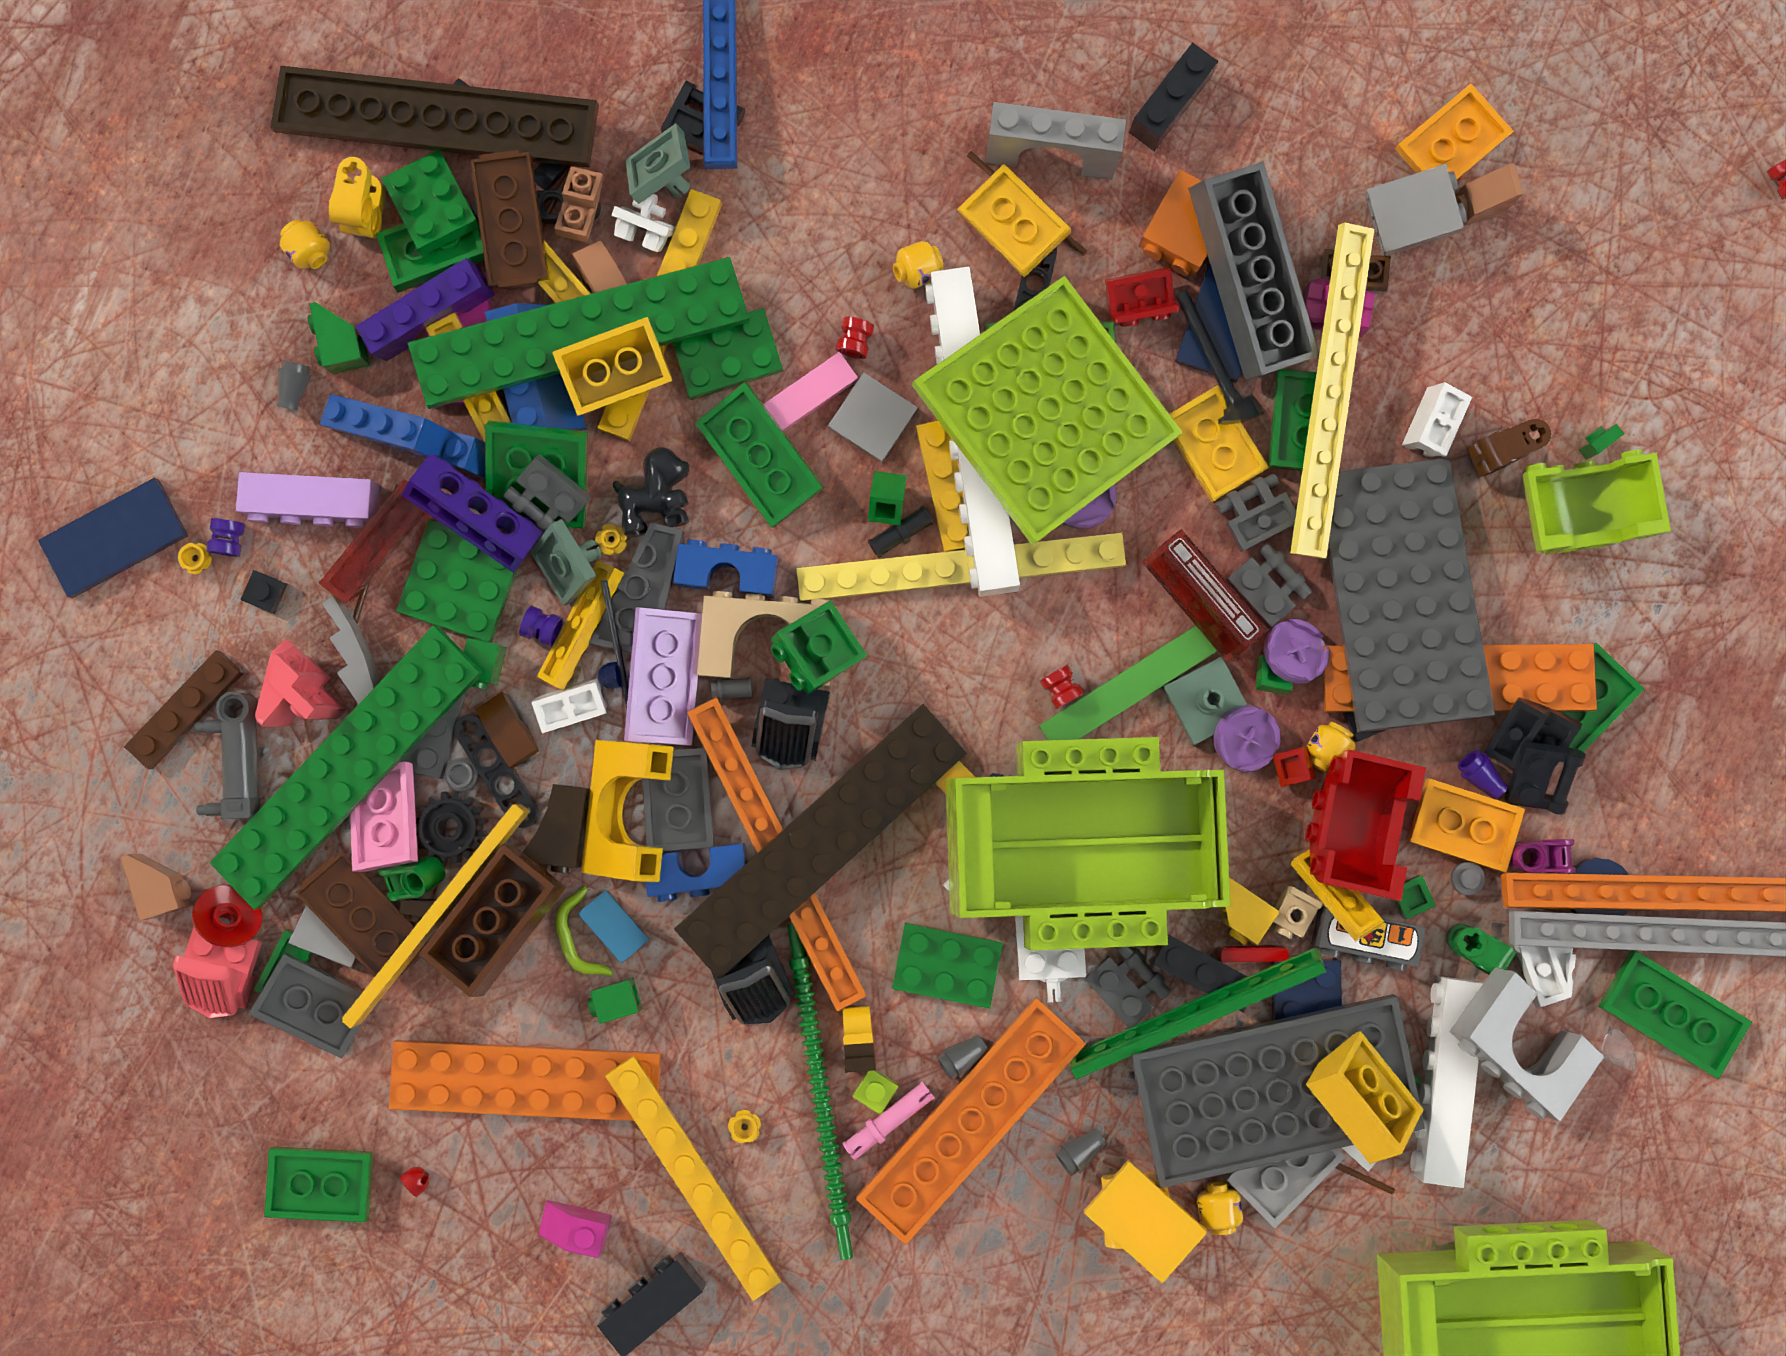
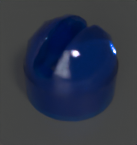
M617 662L602 665L597 675L599 682L606 688H621L622 684Z

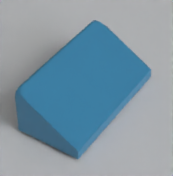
M607 890L602 892L578 913L582 920L621 963L629 959L650 939Z

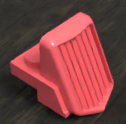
M284 640L271 652L255 713L256 721L262 727H286L296 716L304 720L338 719L346 709L323 688L331 677L309 656H304L291 641Z
M193 927L184 957L176 955L173 963L183 1002L209 1019L233 1016L237 1013L238 1008L246 1009L256 978L252 973L262 942L251 939L241 946L220 947L207 942Z

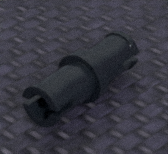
M921 506L918 510L902 519L900 526L892 525L877 536L869 539L868 544L874 554L880 558L899 544L903 543L905 545L910 542V537L929 525L934 524V521L927 509Z

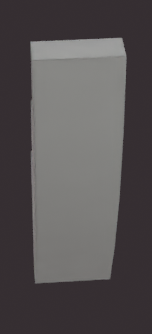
M331 596L322 605L340 631L329 639L347 663V666L337 672V674L359 704L380 682L379 675L362 631L353 619L348 607L337 597Z

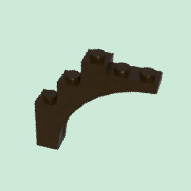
M553 784L545 815L536 834L523 851L524 854L547 871L548 865H551L552 872L570 874L571 868L581 867L590 788ZM437 899L401 900L399 914L410 915L409 921L419 922Z

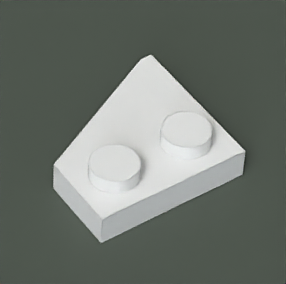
M1514 945L1526 982L1538 993L1533 1000L1535 1007H1543L1572 997V971L1575 968L1576 955L1572 954L1573 948Z

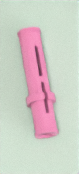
M921 1081L919 1085L874 1120L868 1119L865 1122L866 1126L842 1143L849 1154L851 1153L852 1159L856 1161L858 1157L876 1143L882 1144L886 1141L885 1136L931 1100H934L935 1097L925 1083Z

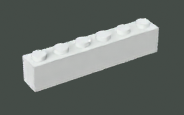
M1437 976V982L1433 983L1430 997L1431 1002L1434 1003L1433 1015L1428 1018L1426 1027L1427 1035L1430 1037L1429 1049L1425 1050L1422 1061L1426 1074L1425 1082L1420 1085L1418 1094L1419 1102L1424 1109L1422 1117L1425 1129L1415 1131V1136L1418 1138L1417 1149L1412 1152L1410 1161L1411 1170L1414 1171L1413 1175L1423 1183L1464 1188L1479 1059L1464 1052L1458 1046L1460 1041L1449 1031L1483 985V983L1478 981Z

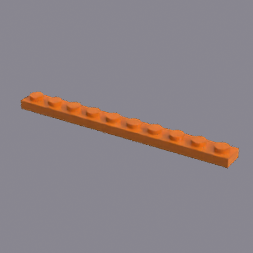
M716 697L686 712L756 853H758L783 828ZM814 893L789 916V919L835 1010L839 1011L867 995Z
M1544 873L1501 874L1503 908L1786 913V878Z

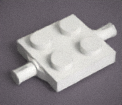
M1015 916L1019 981L1040 980L1047 982V1002H1053V989H1055V1001H1062L1060 981L1068 978L1086 977L1084 948L1028 950L1024 948L1023 916Z

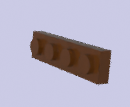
M215 650L129 740L124 748L146 769H153L244 673L221 651Z

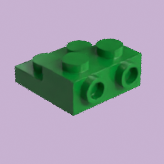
M831 600L777 631L770 639L773 643L771 645L773 656L780 663L785 661L791 670L789 678L792 685L798 691L803 689L806 695L832 681L836 676L867 657L862 646Z

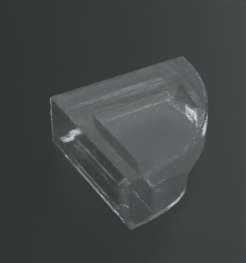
M1609 1026L1600 1053L1605 1056L1603 1060L1634 1072L1636 1054L1631 1041L1623 1032Z

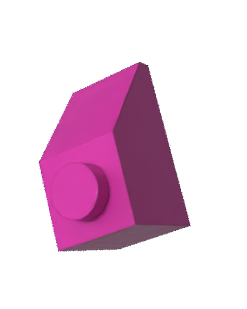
M547 1200L538 1235L565 1251L599 1258L606 1245L612 1215Z

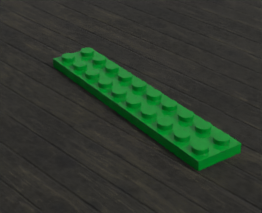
M727 257L408 342V346L428 409L560 374L552 353L553 351L646 317L650 321L659 345L663 346L748 323L749 315L731 258Z
M433 625L211 860L210 864L253 910L260 909L484 672L439 626Z

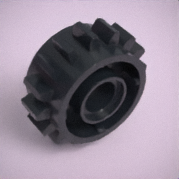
M441 792V800L435 796L429 797L430 805L428 807L420 806L419 810L422 812L420 818H416V824H418L416 835L421 839L418 848H427L429 850L427 856L436 857L439 855V861L442 864L447 863L450 856L454 864L461 863L462 854L465 858L469 859L473 855L472 849H477L481 845V842H479L481 837L488 836V832L483 830V825L489 821L486 818H482L480 814L484 810L483 806L475 807L473 805L474 797H467L463 800L462 792H455L452 799L449 792ZM450 818L454 819L458 825V830L452 837L445 832V823Z

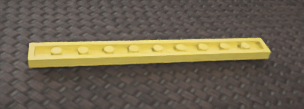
M1350 223L1338 225L1290 552V554L1314 558L1327 557L1374 229Z
M1122 533L1041 541L1033 546L1031 543L1014 544L1019 578L1126 566ZM965 550L796 568L800 602L811 601V599L825 600L971 584L969 569L974 568L973 556H966Z

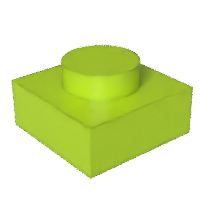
M877 1070L867 1071L852 1097L881 1115L899 1087V1084Z

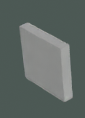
M863 372L829 423L828 428L883 463L918 411V407Z
M306 905L288 943L353 969L357 958Z

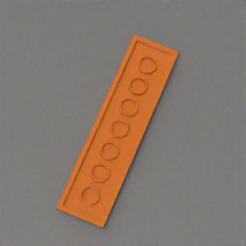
M1594 644L1483 645L1495 712H1509L1518 697L1539 703L1558 712H1593L1597 710ZM1328 646L1330 652L1329 662L1323 671L1324 713L1354 712L1343 646Z
M1035 997L993 1043L988 1052L975 1063L858 1193L856 1200L904 1245H907L1086 1045V1042Z
M395 1040L393 1041L389 1109L634 1121L605 1077V1074L635 1055L659 1092L662 1052Z

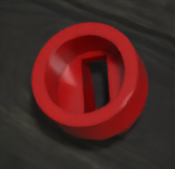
M420 1166L410 1168L399 1177L406 1189L416 1198L425 1191L430 1180L429 1173L424 1172V1169Z

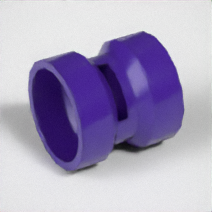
M211 518L210 530L212 531V539L207 542L206 552L240 557L242 546L239 544V538L244 534L245 524L232 520Z
M531 605L523 616L519 635L527 639H539L540 644L551 648L561 631L563 618L555 614H543L542 609Z

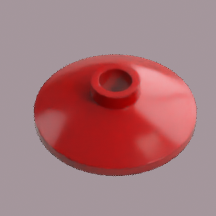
M219 885L204 891L198 897L193 906L192 921L198 934L207 942L220 947H237L249 942L257 934L262 924L261 908L253 910L231 885ZM219 918H227L230 924L222 923Z

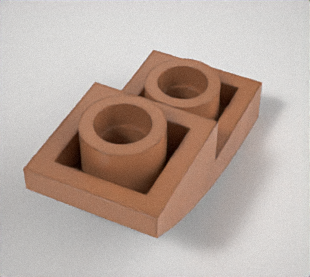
M571 166L562 192L563 204L554 228L556 236L588 243L603 182L602 173Z
M601 240L571 254L584 283L589 284L593 293L627 284Z

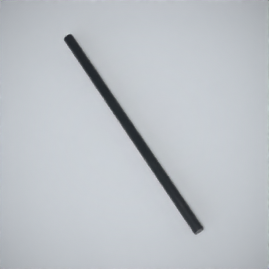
M603 580L601 585L627 709L629 685L608 581Z

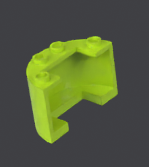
M1642 449L1621 453V459L1609 464L1596 465L1595 460L1574 464L1575 469L1564 470V465L1547 467L1546 463H1538L1526 466V472L1522 474L1536 554H1543V551L1544 555L1593 549L1620 544L1635 538L1640 540L1671 532L1657 452L1643 454Z

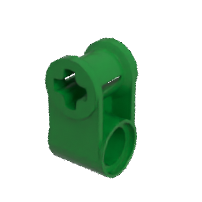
M433 856L419 857L418 862L377 870L379 875L384 876L389 890L387 894L389 901L421 897L441 883L446 875L443 864Z
M1465 924L1452 926L1446 936L1447 944L1452 951L1470 961L1476 968L1490 975L1494 968L1507 970L1517 953L1514 948L1499 939L1488 935L1481 929ZM1466 935H1467V939L1470 940V943H1469L1468 946H1467V943H1466L1465 941H1463V939H1464V937H1465Z

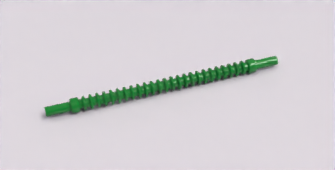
M788 924L787 929L792 958L789 959L790 970H794L795 973L791 976L792 979H796V984L793 985V988L798 990L794 997L799 998V1003L796 1004V1007L801 1009L797 1016L802 1017V1022L799 1023V1026L804 1028V1031L800 1034L805 1036V1041L802 1042V1045L807 1047V1050L803 1053L808 1055V1060L805 1061V1064L810 1066L807 1074L811 1075L808 1083L813 1085V1088L810 1089V1093L814 1094L811 1102L816 1104L813 1112L817 1113V1117L814 1121L819 1123L816 1131L821 1134L817 1140L822 1142L819 1150L824 1155L820 1159L825 1161L822 1170L827 1172L823 1178L828 1180L825 1189L830 1191L826 1196L827 1199L831 1200V1203L828 1205V1208L832 1209V1213L829 1215L830 1223L832 1226H835L840 1260H848L853 1258L848 1224L851 1222L850 1211L845 1208L849 1203L844 1201L847 1193L842 1190L845 1182L841 1181L844 1173L839 1171V1168L842 1167V1163L838 1162L841 1154L836 1152L839 1144L834 1142L838 1135L833 1133L836 1125L831 1123L835 1116L830 1114L833 1106L828 1104L832 1097L827 1095L830 1087L825 1085L829 1078L824 1076L827 1068L822 1066L826 1059L821 1057L824 1049L819 1047V1044L822 1043V1039L818 1038L821 1030L816 1028L819 1020L815 1019V1015L818 1011L813 1009L816 1001L812 1000V996L815 992L810 990L813 982L809 981V977L812 973L807 970L810 967L809 956H805L803 944L793 924Z

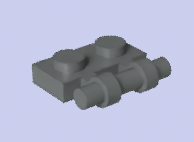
M538 454L516 480L526 490L521 494L511 486L503 495L513 504L512 508L518 513H525L537 523L536 527L543 532L547 530L550 524L556 522L554 519L558 515L570 523L591 498L589 493L579 487L578 484L547 459L543 458L541 454ZM534 496L549 507L546 513L531 502Z
M1274 473L1265 478L1258 477L1252 480L1250 486L1238 492L1233 490L1225 494L1223 500L1215 503L1221 515L1230 510L1235 513L1236 518L1227 522L1226 526L1240 552L1295 525L1296 510L1287 493L1285 492L1274 498L1270 489L1279 485V480ZM1259 497L1262 504L1248 511L1244 503Z
M1268 542L1259 550L1267 560L1260 566L1251 557L1232 573L1226 581L1268 628H1271L1296 606L1288 597L1293 590L1302 600L1312 590L1304 582L1306 578L1300 572L1296 573L1284 560L1286 556L1280 550L1276 551ZM1272 569H1275L1286 581L1281 588L1268 575Z
M1132 946L1118 947L1117 951L1125 958L1121 963L1117 965L1107 956L1084 979L1124 1024L1131 1028L1154 1008L1152 1003L1146 998L1148 994L1154 991L1163 1000L1171 993V990L1164 983L1165 978L1158 971L1154 972L1143 960L1145 956L1139 949L1134 950ZM1133 968L1144 980L1138 988L1126 975Z

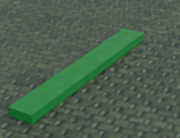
M1318 948L1310 949L1084 1047L1072 1059L1071 1072L1077 1080L1126 1059L1133 1053L1147 1050L1326 973L1323 957Z

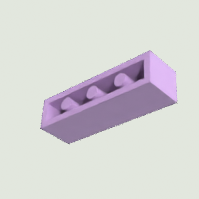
M239 472L236 512L247 516V521L256 523H268V518H280V523L300 525L301 520H313V525L332 527L335 521L346 522V527L366 528V523H370L373 521L372 518L378 515L380 485L371 479ZM378 516L374 518L375 521L372 524H377Z

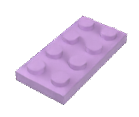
M636 607L625 741L692 745L693 726L686 712L694 709L696 703L702 614Z

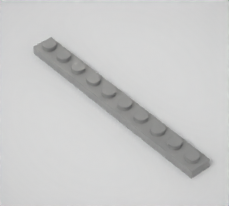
M1509 911V945L1786 957V923Z

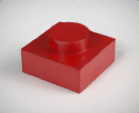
M1301 747L1273 755L1281 787L1316 779L1308 747Z

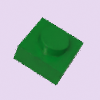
M1617 424L1607 429H1604L1601 425L1585 437L1588 443L1581 447L1579 452L1586 460L1592 458L1622 437L1624 432Z
M1261 655L1257 659L1256 690L1288 695L1292 691V683L1284 681L1271 670L1266 662L1265 655Z
M1422 875L1406 880L1402 900H1394L1402 919L1405 920L1436 907Z

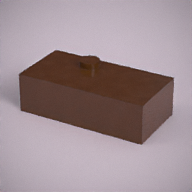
M503 844L418 955L469 997L484 996L567 887L520 849Z

